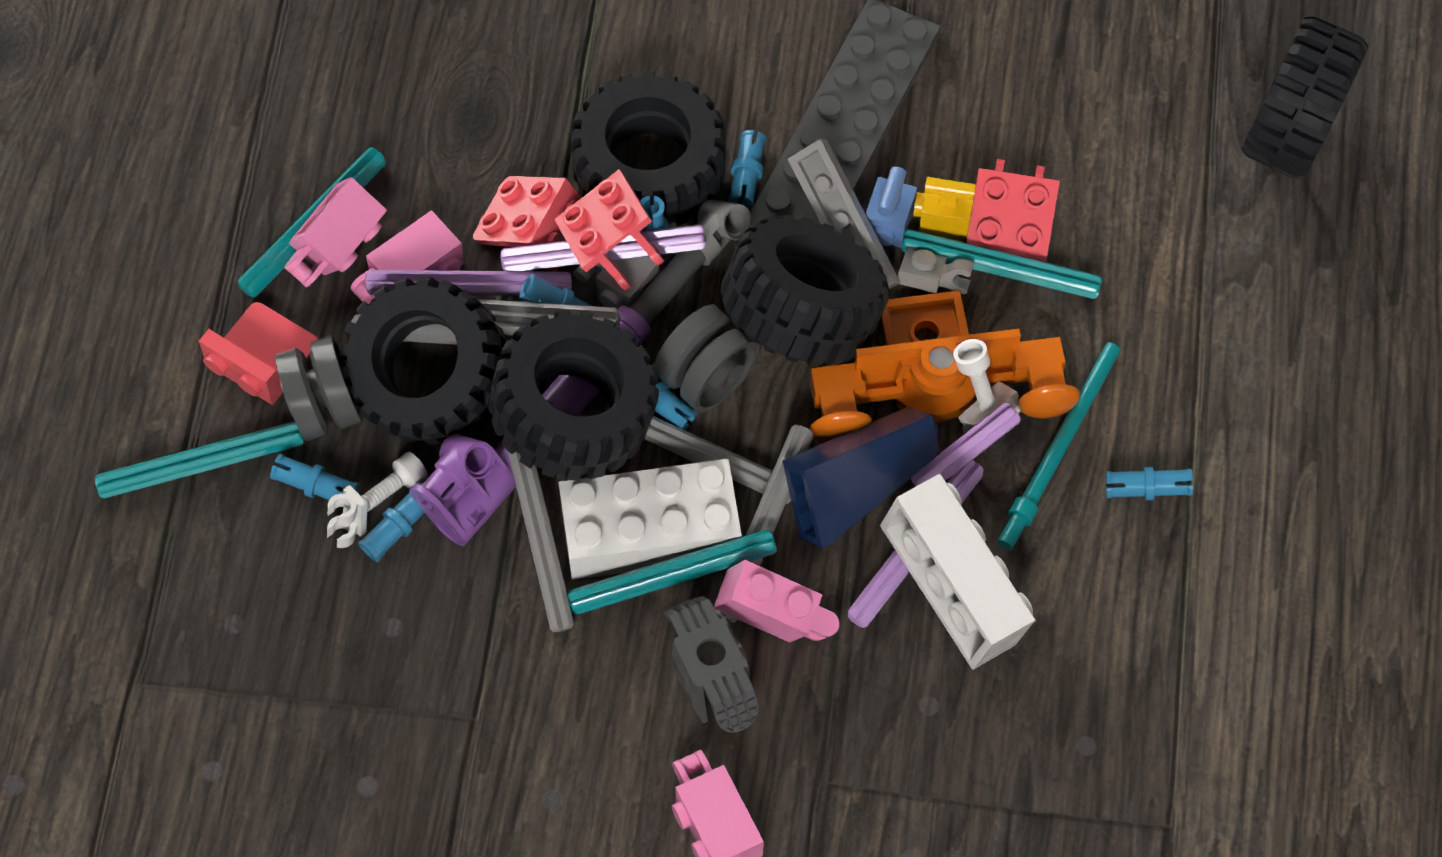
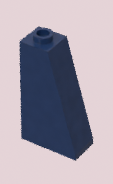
M908 406L871 422L865 427L850 431L783 460L800 539L820 548L831 545L940 454L937 442L939 432L932 415Z

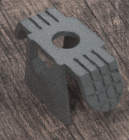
M706 597L685 601L665 611L666 619L671 621L678 636L673 640L670 662L702 724L708 722L705 691L712 705L716 722L721 729L733 733L748 728L757 718L759 706L754 688L750 682L749 663L746 659L745 651L739 640L733 635V631L725 617L719 619L710 599ZM707 641H715L724 659L716 665L702 663L697 656V650L701 644Z

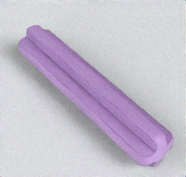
M1003 403L911 477L913 484L916 487L938 474H941L945 481L1018 425L1021 421L1020 415L1010 403Z

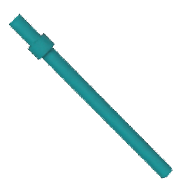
M1108 342L1104 346L1080 390L1078 403L1066 415L1022 497H1017L1008 512L1010 519L997 541L1001 548L1011 551L1024 527L1030 526L1039 510L1037 503L1121 352V349L1116 344Z

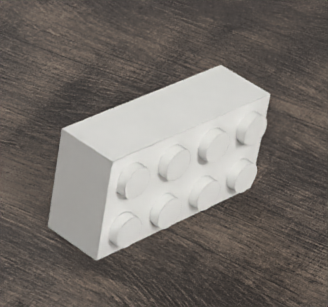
M729 459L604 475L595 479L582 478L579 481L567 480L559 482L572 580L627 573L742 537Z
M938 474L896 497L880 527L972 670L1014 647L1034 623L1035 618L1033 617V608L1028 598L1023 593H1018L1010 582L1009 571L1003 560L998 556H993L986 545L985 534L981 526L975 520H970L961 506V497L956 488L950 483L947 484L941 474Z

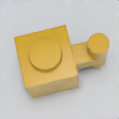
M927 177L924 193L917 192L913 212V216L921 217L919 231L967 241L976 184Z

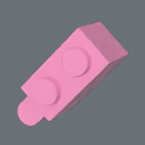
M352 177L337 183L288 242L296 252L284 268L305 287L310 286L321 273L325 276L338 270L341 273L344 272L358 257L355 249L362 241L365 243L370 241L381 229L382 224L379 220L387 209ZM304 258L313 265L311 269L302 262Z
M432 210L366 255L369 270L459 271L461 266L465 264L462 243ZM366 271L352 283L351 290L362 302L365 301L371 304L376 300V297L366 292Z
M747 560L727 569L714 605L715 610L789 643L802 637L813 641H820L834 635L839 629V619L836 614L819 606L822 594Z
M701 749L672 762L675 774L681 784L675 787L676 803L672 805V810L681 829L689 827L696 842L691 844L695 857H762L764 841L725 766L722 765L712 770ZM701 770L703 775L690 780L688 775Z

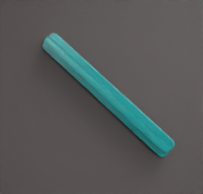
M373 147L368 148L239 278V288L249 297H256L284 269L286 263L294 255L296 250L288 242L334 186L352 177L358 184L364 187L385 166L384 155Z
M912 229L906 230L902 241V251L904 253L907 247L928 250L934 254L946 256V263L948 264L957 259H965L974 263L973 270L1090 299L1098 297L1102 284V277L1096 274Z
M290 422L100 473L95 476V484L101 498H108L301 446L303 444V437L296 422Z
M766 529L578 587L568 592L569 604L575 614H581L733 567L744 560L750 562L777 552L775 539L772 532Z

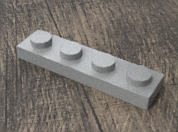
M819 139L788 158L820 224L826 223L833 226L835 231L841 234L846 233L853 237L854 242L859 246L864 245L871 252L872 259L878 260L881 264L883 273L886 274L889 289L901 283L827 139Z

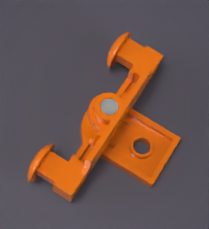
M960 290L888 299V303L880 317L884 346L856 349L855 363L811 368L810 386L814 409H821L822 417L813 422L809 429L813 431V438L816 441L825 443L850 431L863 428L872 422L868 414L857 411L856 404L895 399L896 406L900 410L909 406L931 414L935 422L948 421L960 416L976 401L977 397L970 377L958 370L953 353L960 343L970 339L981 340L987 346L991 362L985 371L991 387L998 381L1005 385L1028 382L1030 391L1019 399L1018 408L1029 417L1052 418L1068 412L1078 403L1080 391L1078 388L1067 385L1065 382L1064 368L1066 362L1060 337L1020 342V329L969 335ZM927 328L933 330L937 338L920 341L916 338L915 333L920 329Z

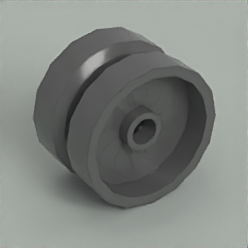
M714 304L707 305L693 312L671 333L659 350L654 367L656 368L657 376L673 389L680 388V397L696 411L703 413L721 404L746 379L759 356L760 344L754 343L747 338L745 331L741 328L733 329L732 320Z
M332 335L311 342L309 350L313 366L312 370L304 353L297 348L275 354V362L286 404L305 441L327 435L329 421L325 407L328 408L335 424L342 429L363 422V416L360 414L361 409L354 405L348 391L350 386L345 383L341 368L346 367L345 360L339 357L340 348Z

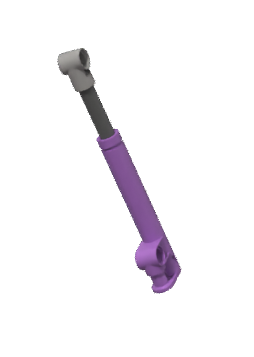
M707 200L699 209L698 223L696 224L703 226L706 241L705 248L678 252L630 307L620 306L618 309L621 313L619 331L628 330L636 337L635 345L637 347L641 346L652 333L649 326L650 323L702 265H709L730 240L736 241L741 239V236L752 223L748 208L744 205L727 201ZM559 375L542 396L557 410L569 415L579 416L600 390L582 378ZM454 434L445 439L441 445L440 459L434 465L436 470L422 486L414 484L409 492L435 526L447 538L460 546H465L516 488L508 451L502 445V441L493 449L486 442Z

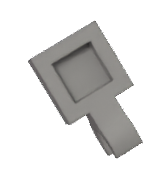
M907 247L898 273V278L901 282L899 284L937 293L940 286L951 291L960 290L961 294H967L971 280L960 278L958 275L970 277L974 263L965 259H957L950 264H946V256L934 254L928 250Z

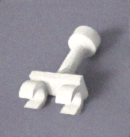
M970 339L960 343L955 348L953 356L958 370L970 377L977 397V401L959 416L960 422L964 424L962 427L964 434L1005 402L1010 403L1019 414L1021 411L1018 408L1019 396L1017 391L999 381L993 387L990 386L985 371L991 362L986 344L977 339Z
M411 452L403 454L393 462L394 472L362 496L349 485L343 489V494L331 497L328 502V516L338 507H343V514L329 521L327 538L337 529H346L348 533L337 539V548L350 546L355 541L356 534L361 537L366 533L367 512L383 502V500L402 486L410 489L414 484H421L427 480V471L418 457Z

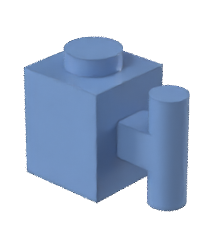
M892 167L888 179L877 178L866 211V216L882 246L892 245L902 248L903 237L909 228L914 212L917 187L904 184L907 172L901 167Z

